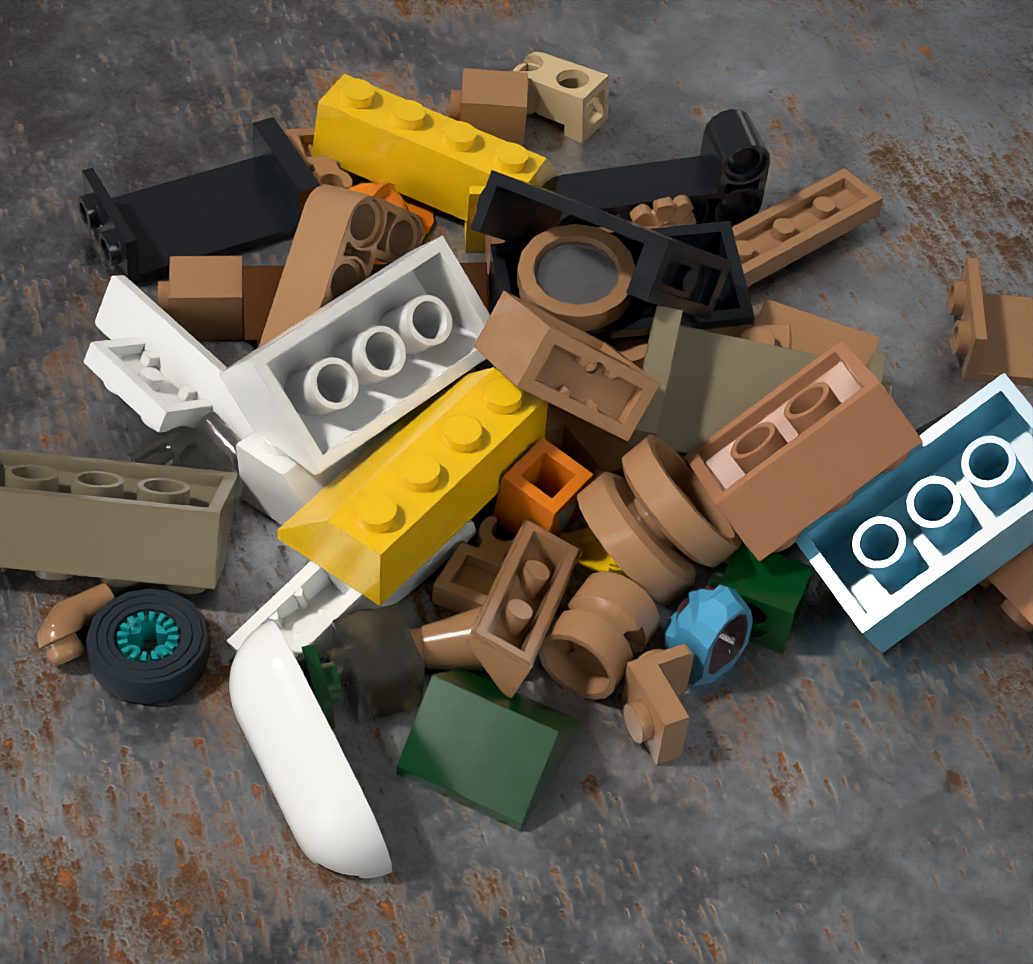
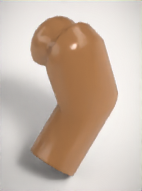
M106 583L99 584L59 602L47 615L37 633V642L39 648L45 647L47 658L52 665H62L83 654L84 646L75 632L90 626L93 617L107 602L115 599Z

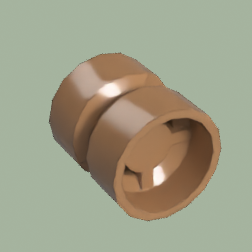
M601 571L592 573L567 604L569 610L564 611L546 633L538 652L542 666L552 679L566 690L580 697L594 700L607 698L616 689L625 676L627 662L632 661L641 653L657 630L660 620L655 602L642 587L633 580L618 573Z

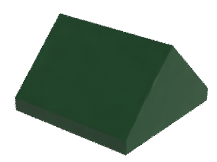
M454 669L434 674L430 679L398 761L396 774L518 831H522L581 732L583 722L517 692L510 699L500 691L494 682L470 671Z

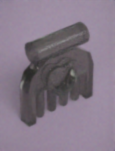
M210 412L201 418L197 429L187 426L170 429L127 454L128 462L164 465L172 460L173 464L170 466L233 472L234 468L239 473L236 444L242 440L216 412Z

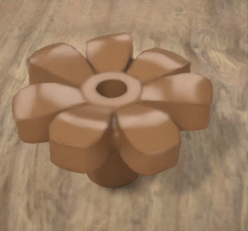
M678 195L673 200L671 197L657 199L653 201V209L645 204H640L630 212L632 222L644 227H672L696 224L695 216L691 212L694 209L690 198L686 195Z

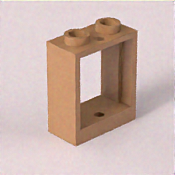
M503 291L473 346L517 387L626 441H629L660 385L657 380L609 344L506 291Z

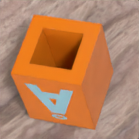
M542 437L502 477L493 516L498 518L497 523L515 536L523 520L526 519L559 537V534L565 533L580 517L581 510L577 495L591 483L593 473Z

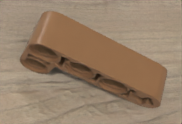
M327 184L316 187L310 193L304 205L259 347L369 278L375 260L391 264L406 253L422 246L424 228L420 218L416 214L376 196Z

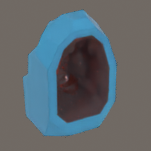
M718 585L716 588L706 586L698 591H690L688 597L678 605L677 611L666 621L664 650L681 644L688 645L694 655L688 681L691 686L712 683L734 666L749 641L753 624L751 610L736 589L723 585Z

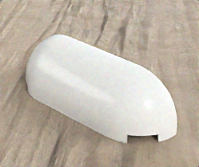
M270 620L262 624L245 639L235 655L229 678L230 699L235 716L298 845L313 863L321 864L338 873L359 876V878H374L393 872L391 859L373 812L291 648L274 621Z

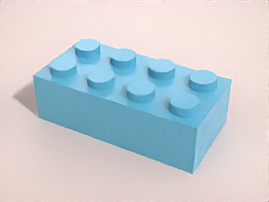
M1005 373L1001 374L919 435L923 442L910 451L907 459L899 467L890 472L878 474L856 490L855 495L847 505L835 512L822 515L803 529L799 538L795 541L862 634L881 654L1033 544V407Z

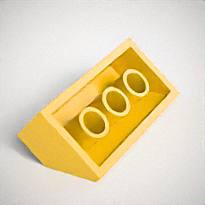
M343 74L318 102L312 156H327L340 162V168L376 183L390 182L395 185L397 192L467 221L469 187H486L491 170L542 187L547 181L559 174L547 158L526 150L519 144L497 138L474 128L466 122L454 120L425 108L416 101L406 100L377 88L365 80L356 79L346 74Z
M496 367L462 375L402 417L277 530V539L381 606L499 493L502 477L542 437L545 439L548 402L517 387Z

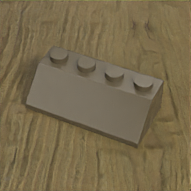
M0 449V573L8 570V568L34 571L35 576L41 579L54 581L70 579L74 575L99 577L102 583L113 587H131L140 582L166 584L167 589L181 594L201 593L206 588L215 589L225 567L239 473Z

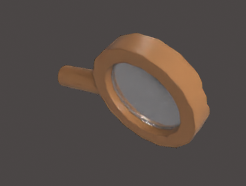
M580 224L552 227L535 236L521 252L517 269V285L520 299L582 331L601 329L618 320L631 304L632 295L627 294L626 291L636 265L634 264L631 252L616 236L598 227Z

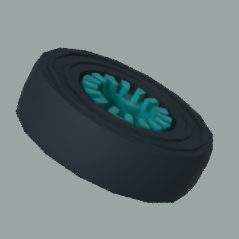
M151 588L127 592L107 602L93 617L86 638L90 670L103 689L123 701L142 704L169 701L190 690L204 674L211 651L207 623L197 607L188 599L174 592ZM156 640L157 646L154 651H151V655L147 656L145 651L141 655L140 649H142L144 641Z

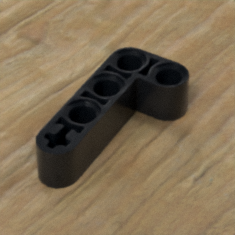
M729 109L715 115L706 124L700 156L563 174L553 177L542 188L562 194L631 222L630 212L640 204H645L653 209V201L657 199L671 197L673 200L678 195H686L690 198L694 209L691 212L695 216L696 224L731 221V225L734 227L756 215L761 208L770 166V154L747 112L740 109ZM562 212L558 226L580 224L601 227L565 212Z

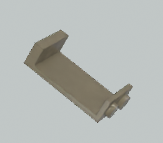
M657 305L642 370L657 380L660 385L627 444L637 445L647 435L652 434L662 439L679 455L686 456L820 355L681 326L683 310ZM873 352L865 366L876 376L891 396L893 377L883 375L887 354Z

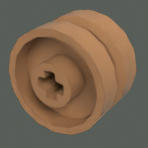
M649 434L622 457L625 478L604 471L579 492L577 500L590 529L624 573L656 601L669 605L694 585L697 578L693 561L715 568L739 549L742 541L715 506L691 466L662 439Z

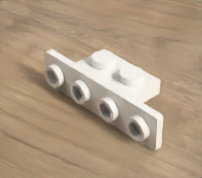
M112 276L95 320L96 326L111 340L91 342L83 363L104 381V385L109 391L119 395L141 416L144 424L158 433H170L175 430L205 426L237 455L236 444L254 432L219 376V373L227 367L126 276Z

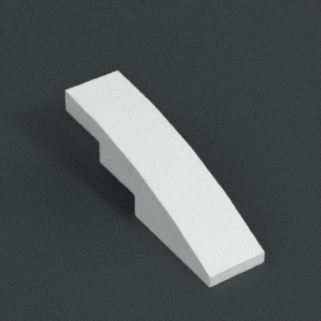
M469 520L381 606L310 561L242 625L227 642L237 652L245 639L255 629L272 620L280 629L297 661L303 660L301 647L313 643L316 644L318 655L321 659L377 620L428 579L451 558L461 541L467 543L477 534L472 520Z

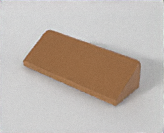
M526 519L520 525L466 639V643L500 691L510 699L514 696L534 664L581 553V550Z

